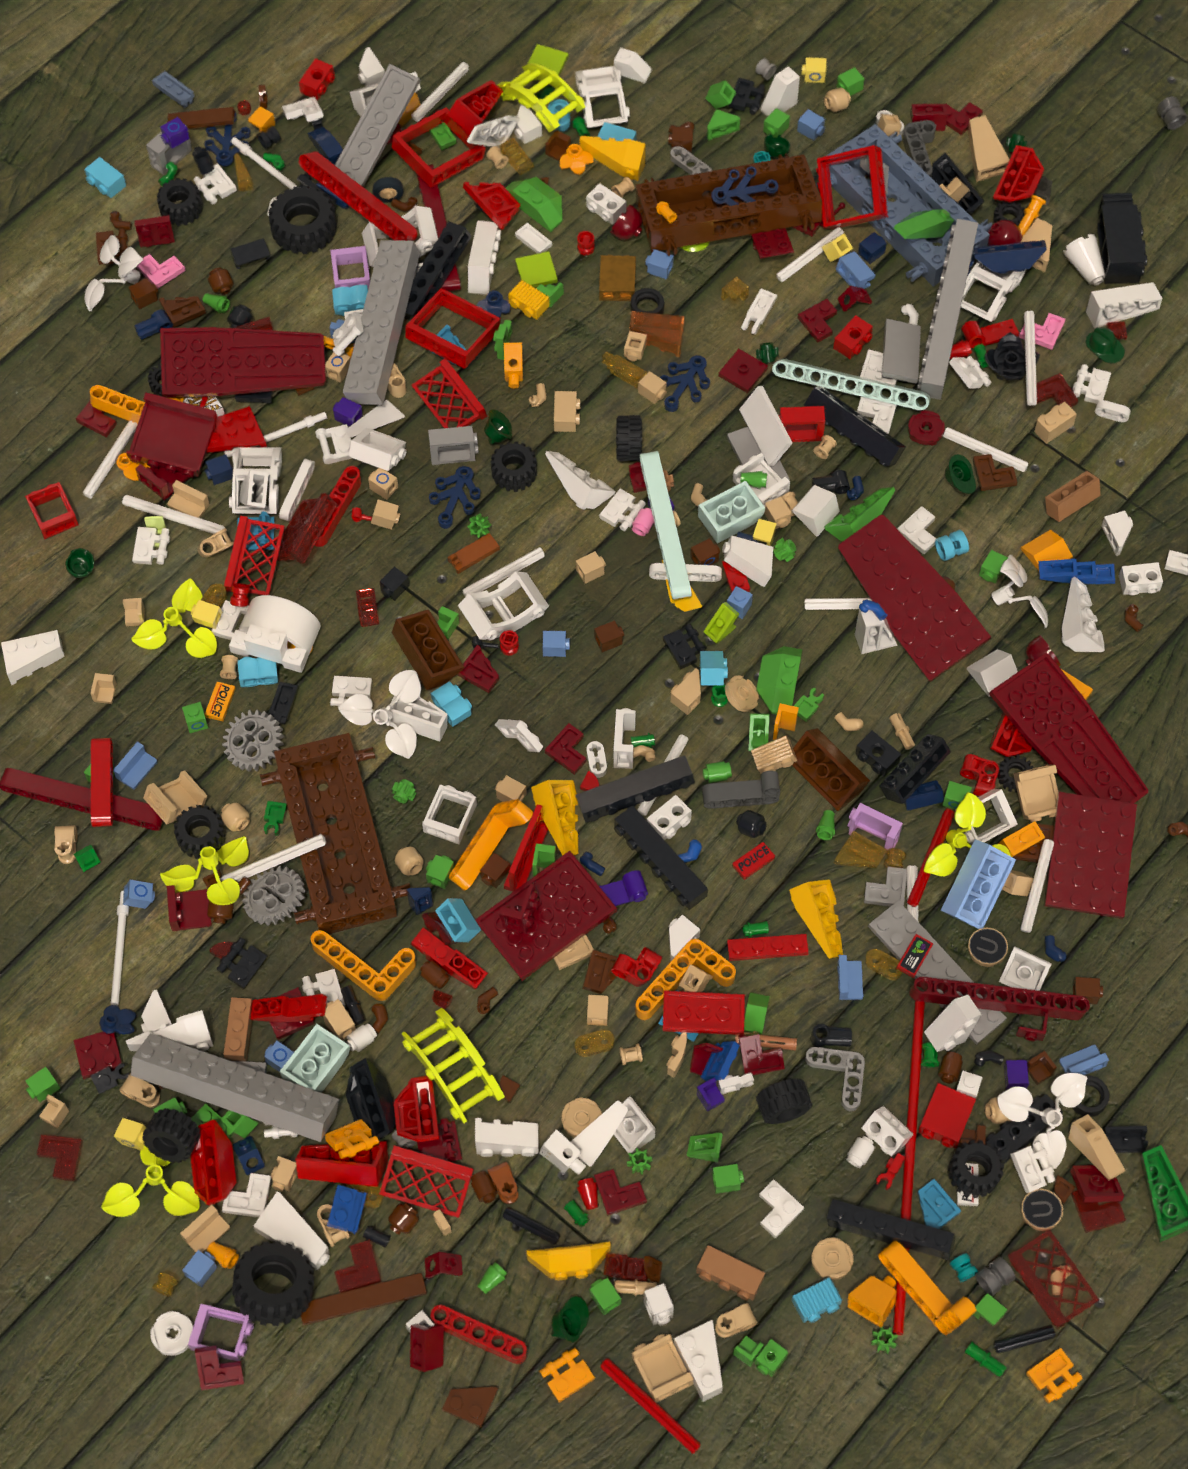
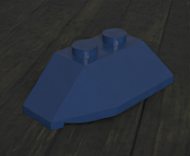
M1045 240L1027 241L1006 245L974 248V255L978 261L993 272L1006 273L1012 270L1020 272L1030 269L1044 254L1047 247Z

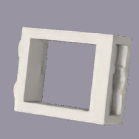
M366 427L351 441L349 457L389 471L401 459H404L406 455V442Z
M439 785L422 823L423 832L460 845L477 806L476 797L470 792H461L449 785ZM443 799L468 807L459 829L434 821Z
M992 789L978 797L982 803L991 799L1001 823L979 835L976 834L972 826L970 831L964 833L967 837V842L971 845L975 839L986 842L1017 825L1002 789Z

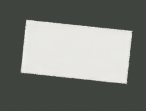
M757 386L739 410L769 466H774L793 442L763 386Z

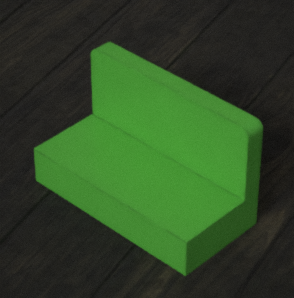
M536 844L532 865L533 877L539 873L540 867L547 868L556 861V846Z

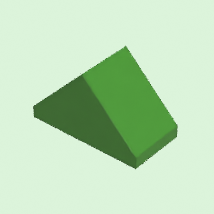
M716 109L707 127V139L711 140L738 131L740 129V118Z
M750 713L748 751L768 743L769 714Z
M750 993L744 1019L745 1032L753 1033V1031H757L759 1034H763L770 996Z
M712 1133L690 1136L687 1156L718 1162L723 1134Z

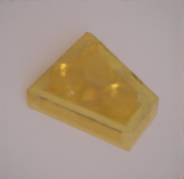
M853 831L835 858L834 863L837 865L877 868L887 854V849Z

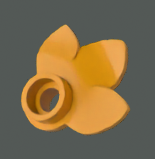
M572 144L567 148L566 154L561 156L560 168H570L573 173L580 175L585 171V164L594 162L591 153L583 151L580 145Z
M126 453L120 454L117 459L118 468L123 470L126 478L133 481L139 480L135 469L137 466L142 464L145 468H150L147 463H134L130 461Z

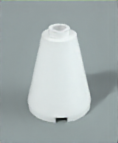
M1089 234L1087 239L1080 237L1066 246L1067 251L1063 250V253L1090 285L1094 284L1096 286L1104 281L1105 272L1097 238L1094 234Z

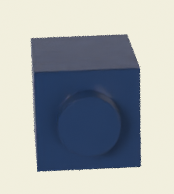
M873 232L859 243L858 254L871 264L885 253L887 242L882 236Z
M227 455L206 461L207 469H205L207 479H211L214 485L233 479V469Z

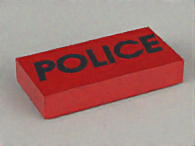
M762 842L733 862L732 866L745 880L774 860L775 855Z

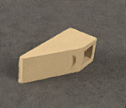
M1089 1115L1072 1123L1068 1139L1108 1180L1125 1172V1168L1102 1128Z

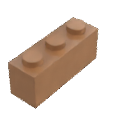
M1086 471L1046 496V514L1060 522L1101 496L1099 478Z
M231 997L224 1048L226 1060L247 1062L253 1021L250 1019L252 999Z
M709 1245L697 1266V1273L701 1279L708 1282L712 1280L718 1283L721 1289L726 1291L732 1290L737 1293L738 1297L744 1300L750 1299L754 1301L765 1277L764 1272Z

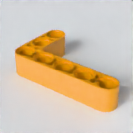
M95 385L90 389V403L94 408L138 424L145 402L101 385ZM167 397V398L173 399V400H177V401H180V402H184V399H185L186 397Z
M519 799L497 803L489 812L449 874V879L462 890H467L477 878L480 869L485 865L507 829L527 823L532 817L533 811Z
M318 930L311 935L313 950L378 1001H384L389 998L416 967V958L413 950L403 948L378 973L326 932ZM319 940L325 941L321 945L316 944V942ZM335 951L340 952L338 956H331ZM406 957L411 958V961L407 963L402 960ZM349 963L355 964V966L352 968L346 967V965ZM392 972L399 973L396 977L389 976ZM363 975L370 976L367 980L361 979ZM380 986L385 987V990L381 992L376 991Z
M692 939L637 999L636 1016L641 1020L650 1019L663 1005L664 991H675L679 987L690 964L712 975V979L725 987L731 986L734 983L735 967L703 941ZM697 948L700 950V952L693 953L691 952V950ZM713 960L716 964L708 965L706 962ZM683 962L686 963L688 966L682 968L678 966V964ZM728 972L731 976L724 977L722 973ZM667 977H673L675 980L673 982H668L665 979ZM655 991H659L662 993V995L654 996L652 993ZM645 1005L648 1006L650 1009L647 1011H642L640 1007Z
M893 1241L878 1254L882 1264L944 1335L950 1334L976 1312L974 1304L967 1297H962L952 1305L899 1242Z

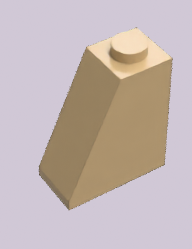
M1036 218L1021 242L1045 240L1047 250L1033 264V267L1045 272L1049 261L1052 225Z

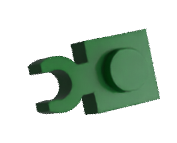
M267 802L264 814V821L267 822L264 826L265 834H268L270 828H274V834L278 836V823L284 824L287 803Z

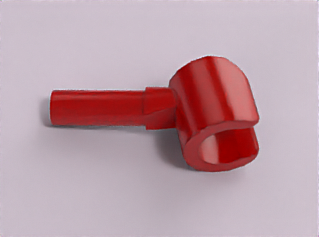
M356 507L352 509L353 521L372 520L371 516L362 514L361 508Z

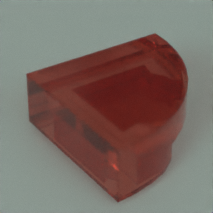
M1125 321L1107 322L1106 327L1114 333L1116 338L1127 340Z
M233 942L218 943L209 951L221 959L231 950L230 946Z
M434 990L432 1000L436 1005L446 1009L451 1004L452 995Z

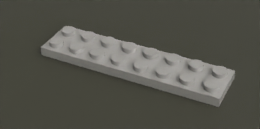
M389 64L335 164L336 167L362 187H364L421 81L418 77Z
M899 901L868 925L870 930L899 961L902 959L915 934L934 943L914 977L915 979L918 977H930L974 983ZM937 989L939 993L944 994L942 990ZM957 991L958 995L963 996L961 992ZM976 994L979 998L983 999L980 994ZM939 1004L944 1010L948 1006L944 1004ZM978 1009L982 1015L968 1036L976 1045L1006 1021L1007 1018L1001 1011Z

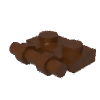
M123 228L119 229V234L116 236L120 247L118 253L114 256L115 259L116 257H121L122 253L128 248V235ZM113 231L96 232L99 265L105 264L100 259V252L110 235H114Z

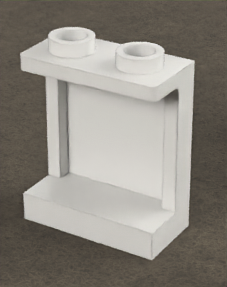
M762 453L752 456L747 463L739 465L733 472V482L736 485L740 484L741 472L763 471V473H767L766 488L761 487L759 489L750 486L764 507L766 502L789 492L790 481L786 477L781 479L764 461Z
M628 708L616 709L614 768L633 769V745L623 744L624 731H635V710Z

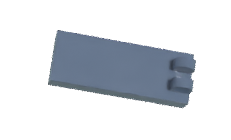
M164 71L152 80L155 87L184 108L188 106L187 102L189 104L193 102L192 98L195 97L193 91Z

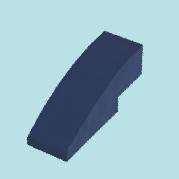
M324 127L307 133L318 152L335 165L343 149L333 135Z

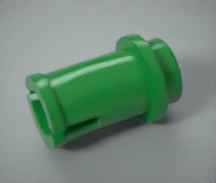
M581 117L575 118L572 126L577 130L579 136H590L585 120Z
M979 344L974 347V352L980 366L985 368L989 366L985 360V353L987 351L985 345Z
M648 733V735L632 736L631 743L633 748L639 745L652 748L655 745L654 734Z
M767 921L752 924L746 922L743 925V934L749 938L752 935L769 933Z
M575 1200L565 1205V1211L574 1219L576 1226L583 1227L590 1220L588 1214L581 1210Z

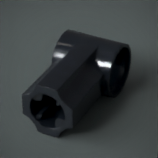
M200 146L194 148L192 156L200 174L212 172L214 165L206 148Z
M844 470L835 471L829 476L812 478V487L816 485L836 494H844L850 490L847 473Z
M818 1024L814 1027L810 1040L815 1047L820 1048L826 1045L850 1047L852 1030L851 1028L828 1027L826 1024ZM816 1033H822L825 1038L817 1037Z

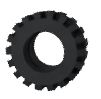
M176 178L173 181L171 179L169 183L165 182L163 187L158 189L157 202L160 215H169L172 225L174 223L176 226H180V224L187 225V223H193L194 219L199 218V214L202 213L203 204L198 186L191 180L187 181L185 178L182 180ZM181 200H184V201H185V202H183V203H178V204L175 203V202L181 201Z
M618 415L616 418V458L618 461H640L639 454H642V418L640 415Z
M514 441L511 444V442H506L507 445H500V449L496 448L491 456L492 478L496 485L499 484L501 489L505 487L506 491L514 490V492H518V489H521V491L525 490V486L530 487L531 482H534L535 476H537L535 453L531 447H526L524 443L518 444L517 441ZM513 463L522 465V467L517 470H510L506 468L507 465Z
M196 805V808L190 806L188 811L183 810L181 812L182 816L178 815L176 818L177 823H174V834L181 851L187 853V856L192 857L194 855L195 859H199L200 851L204 847L210 846L215 848V850H219L221 848L220 844L224 845V837H226L225 828L219 813H216L215 809L212 808L210 810L209 806L206 805L204 808H201V805ZM206 826L210 828L209 832L203 837L195 838L190 836L191 831L196 827Z
M801 1079L777 1082L766 1087L756 1096L763 1120L768 1124H780L794 1120L804 1115L813 1106L805 1082Z
M160 1109L154 1113L143 1132L142 1139L145 1147L149 1148L148 1150L154 1156L170 1163H182V1161H186L194 1150L200 1138V1130L197 1124L184 1113L174 1109Z
M975 1140L970 1141L968 1144L965 1142L961 1147H958L950 1160L948 1177L953 1179L951 1184L953 1187H958L957 1191L959 1193L961 1191L965 1192L964 1196L969 1197L971 1194L973 1198H978L979 1195L985 1197L987 1193L993 1192L1004 1173V1163H1001L1003 1158L1001 1155H997L998 1150L996 1148H990L991 1144L987 1143V1145H984L983 1141L980 1140L978 1143H975ZM973 1161L981 1164L986 1171V1176L977 1177L972 1175L966 1168V1162Z

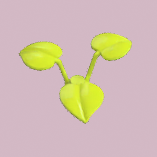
M191 578L185 581L172 597L173 607H169L164 611V627L158 620H147L141 624L135 635L131 638L141 648L157 649L164 645L167 640L164 632L167 630L168 624L170 626L180 625L191 636L186 642V650L191 656L203 658L213 655L217 650V640L209 629L200 627L193 634L182 623L180 613H185L186 610L191 612L193 606L197 605L198 600L203 601L200 589Z
M967 792L965 798L955 811V821L963 829L958 828L947 833V843L938 845L931 852L925 863L924 872L937 876H948L955 870L958 862L957 857L953 855L956 853L955 847L963 848L966 846L971 849L972 845L967 843V837L962 832L970 831L972 826L980 827L985 820V807L978 797ZM992 845L998 850L1011 856L1009 850L1004 845Z
M246 837L235 839L223 845L217 852L213 847H204L200 851L201 858L198 859L199 864L196 871L190 865H179L167 872L160 873L161 879L166 886L175 885L177 892H184L193 888L194 880L198 879L203 864L206 869L213 870L217 884L211 885L207 890L209 901L217 905L233 904L240 895L239 884L232 878H227L221 882L216 867L218 861L222 865L227 863L231 867L239 866L246 862L249 857Z
M144 1146L143 1150H140V1158L145 1165L150 1166L147 1168L146 1178L143 1179L138 1190L134 1193L132 1186L127 1183L115 1184L107 1192L101 1206L106 1213L112 1216H130L138 1210L140 1202L136 1196L140 1194L147 1183L153 1186L162 1184L168 1192L163 1200L164 1207L167 1212L175 1216L197 1212L199 1210V1198L194 1193L193 1187L183 1181L175 1182L172 1188L169 1189L163 1179V1170L160 1166H166L170 1162L154 1156L148 1150L149 1148Z

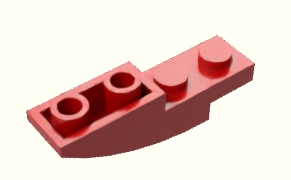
M424 927L411 942V945L423 953L428 961L431 962L433 960L448 972L450 976L474 989L480 985L488 974L457 949L454 951Z
M317 994L295 998L279 996L256 999L252 1001L250 1019L267 1022L310 1021L314 1017L325 1016L327 996Z

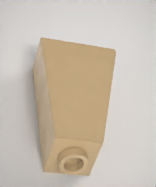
M986 115L971 119L968 126V136L976 182L1003 174L1008 165L1009 158Z

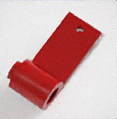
M1013 319L980 328L976 321H968L961 329L971 348L979 344L986 346L999 342L1009 332L1020 336Z

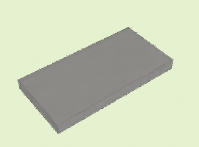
M886 319L882 361L883 377L917 383L921 326Z
M749 427L727 434V439L741 465L747 463L752 456L762 453ZM780 460L774 466H770L781 479L786 477L790 481Z

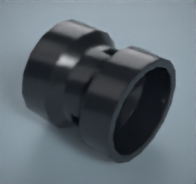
M274 126L267 128L266 132L257 134L260 144L265 149L271 147V144L281 141V137Z

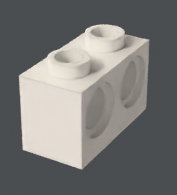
M599 183L586 196V207L591 212L601 216L604 221L614 224L622 213H626V200Z
M1159 562L1122 566L1119 573L1123 595H1137L1146 592L1156 593L1160 591L1163 584Z
M675 795L647 818V822L665 841L667 838L671 839L680 827H685L690 823L692 810ZM680 812L682 815L675 816L673 813ZM666 824L667 827L661 828L659 825Z
M884 1106L875 1110L862 1127L866 1135L881 1146L882 1151L891 1157L900 1152L913 1136V1133Z
M664 1283L644 1291V1304L653 1326L669 1323L670 1319L673 1318L674 1306Z

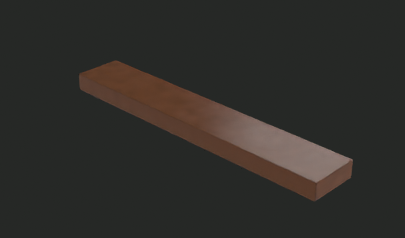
M419 1273L311 1300L308 1309L301 1313L302 1324L305 1326L427 1295L423 1275Z

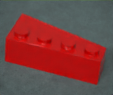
M490 80L458 98L448 112V115L455 123H458L466 132L471 134L475 126L484 122L504 91Z
M387 1141L379 1142V1145H374L370 1150L357 1152L351 1158L345 1157L341 1159L338 1152L343 1149L335 1151L333 1148H330L329 1144L301 1146L296 1157L298 1179L378 1187L389 1161Z

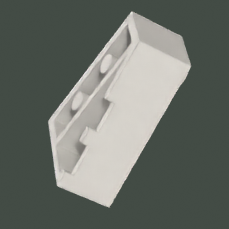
M859 609L855 637L861 654L897 646L886 618L880 621L873 611L868 610L867 613H864Z
M475 1118L477 1155L491 1157L493 1154H501L504 1157H511L514 1154H522L529 1157L539 1154L538 1123L513 1121L512 1124H500V1120H493V1123H484L482 1118Z
M713 1320L674 1338V1346L688 1373L690 1372L694 1379L693 1384L702 1402L722 1393L723 1388Z

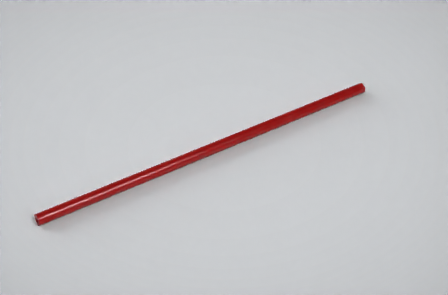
M915 1001L907 1113V1129L913 1133V1136L905 1144L901 1218L911 1221L925 1010V1002ZM896 1280L897 1293L894 1308L893 1334L903 1335L906 1291Z

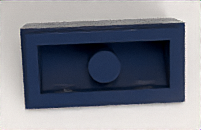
M937 780L922 783L904 802L906 809L913 810L942 803L944 801L943 789Z
M429 887L406 889L409 905L416 915L433 906L431 889Z

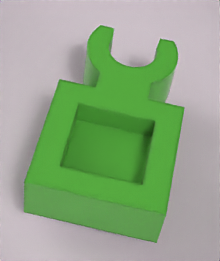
M816 688L810 690L808 698L803 695L794 705V707H799L798 717L805 722L818 710L817 704L821 703L824 698L823 693L819 697L814 696Z

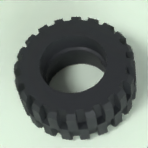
M296 186L292 190L287 189L283 194L280 193L276 200H273L269 208V222L273 239L287 251L292 250V253L296 254L298 252L307 254V252L311 251L314 253L319 248L323 249L326 243L329 244L333 239L332 237L335 236L337 221L334 205L330 197L323 191L319 192L317 188L312 187L310 189L308 186L298 188ZM303 214L312 215L317 218L314 222L304 226L289 223L292 218Z
M274 1241V1244L263 1242L262 1246L254 1245L250 1248V1252L245 1251L241 1255V1259L235 1265L232 1294L236 1307H240V1312L244 1316L249 1315V1320L253 1322L256 1320L260 1321V1325L266 1326L267 1323H270L272 1326H279V1323L282 1322L284 1325L291 1323L292 1318L294 1320L298 1319L301 1313L308 1309L313 1296L315 1276L309 1258L306 1255L302 1256L303 1251L299 1248L293 1249L291 1244L286 1243L283 1245L279 1241ZM276 1273L288 1278L293 1286L285 1292L271 1294L260 1290L254 1284V1281L262 1275Z

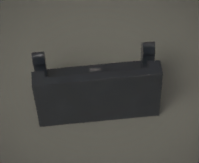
M264 238L231 248V256L236 269H240V265L265 257L267 260L270 259V253Z
M1147 1126L1105 1127L1103 1132L1115 1153L1146 1152L1148 1140H1146Z

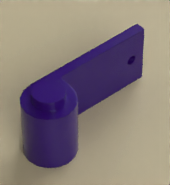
M639 870L626 873L620 881L599 886L615 906L633 901L641 902L648 895L643 876Z

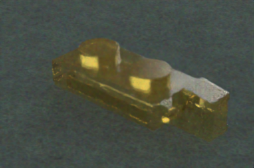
M606 351L602 356V362L607 365L610 373L637 389L638 382L648 373L619 355L614 356Z

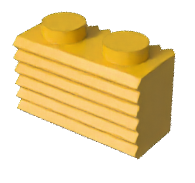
M523 280L508 293L509 304L515 309L519 308L529 318L533 317L538 320L545 310L549 308V297Z

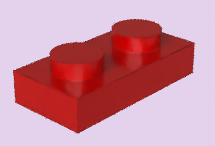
M722 561L730 592L732 593L736 586L750 592L746 575L727 562Z

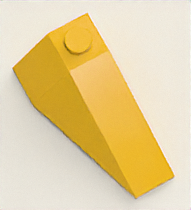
M580 137V147L583 151L591 153L594 159L619 175L639 181L645 167V143L631 139L616 141L615 138L602 140L600 137Z
M547 780L531 787L535 806L537 804L543 806V820L562 856L568 851L574 856L578 855V832L575 830V822L578 821V815L575 814V806L578 805L574 780Z
M830 879L806 882L790 889L791 900L795 909L827 957L831 959L843 955L841 934L836 928V922L839 919L838 915L834 913V905L837 904Z

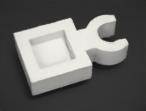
M752 1073L741 1077L728 1075L724 1080H719L718 1089L721 1094L740 1090L741 1087L754 1085Z

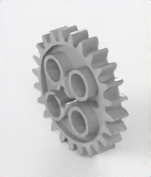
M249 710L248 716L242 712V718L239 719L235 716L236 723L229 722L232 728L225 729L229 734L223 736V739L227 742L223 743L222 746L228 748L224 753L229 755L227 759L241 770L246 768L250 772L253 767L255 771H258L259 766L265 769V763L272 765L271 759H275L274 751L280 750L278 747L284 745L280 741V739L284 738V735L280 733L283 729L278 726L279 722L276 719L274 720L271 714L268 716L265 711L261 714L259 710H256L254 714ZM252 725H255V728L252 731H249L250 727ZM269 735L268 740L263 742L264 737ZM243 740L242 745L238 746L239 741ZM257 750V754L251 757L252 753Z
M278 866L276 871L273 867L270 869V872L263 871L264 875L262 876L256 874L258 879H251L252 886L249 885L247 888L249 891L243 893L246 897L242 900L245 904L243 908L246 910L247 915L254 922L258 921L260 925L265 922L269 926L271 921L277 925L279 919L284 922L285 916L291 918L290 913L297 912L295 907L302 905L299 900L305 898L302 894L305 892L303 888L304 883L298 873L296 874L293 869L289 870L288 867L282 869L281 866Z

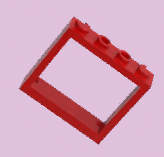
M447 107L436 111L433 115L423 118L420 122L410 125L407 129L397 132L393 136L392 149L430 188L484 159L486 147L467 142L470 134L452 120L448 115L450 110ZM445 123L465 143L469 150L432 170L412 150L407 142Z
M872 145L817 158L818 168H816L819 176L818 189L822 199L823 227L833 230L837 227L842 228L888 218L881 148ZM869 157L874 213L835 221L829 166Z
M440 288L406 325L405 338L466 369L493 339L495 330L498 331L501 318ZM441 306L487 328L467 351L422 328Z

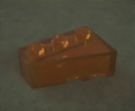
M631 312L630 331L646 334L647 345H654L659 347L661 351L665 352L667 350L674 353L675 356L681 357L685 316Z

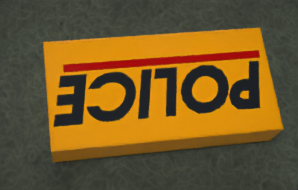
M221 682L216 683L205 712L206 718L224 721L236 690L235 686Z

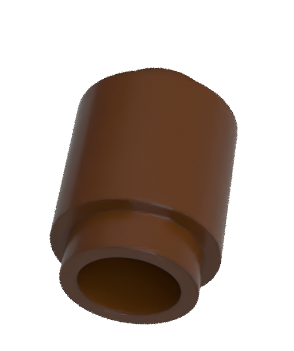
M433 960L431 962L426 961L420 968V976L434 988L442 989L450 979L447 975L448 972Z
M947 1052L943 1056L938 1073L943 1082L952 1084L958 1081L963 1064L962 1056L955 1052Z
M481 1171L470 1178L472 1181L471 1186L479 1202L487 1204L496 1199L495 1196L498 1192L489 1174Z

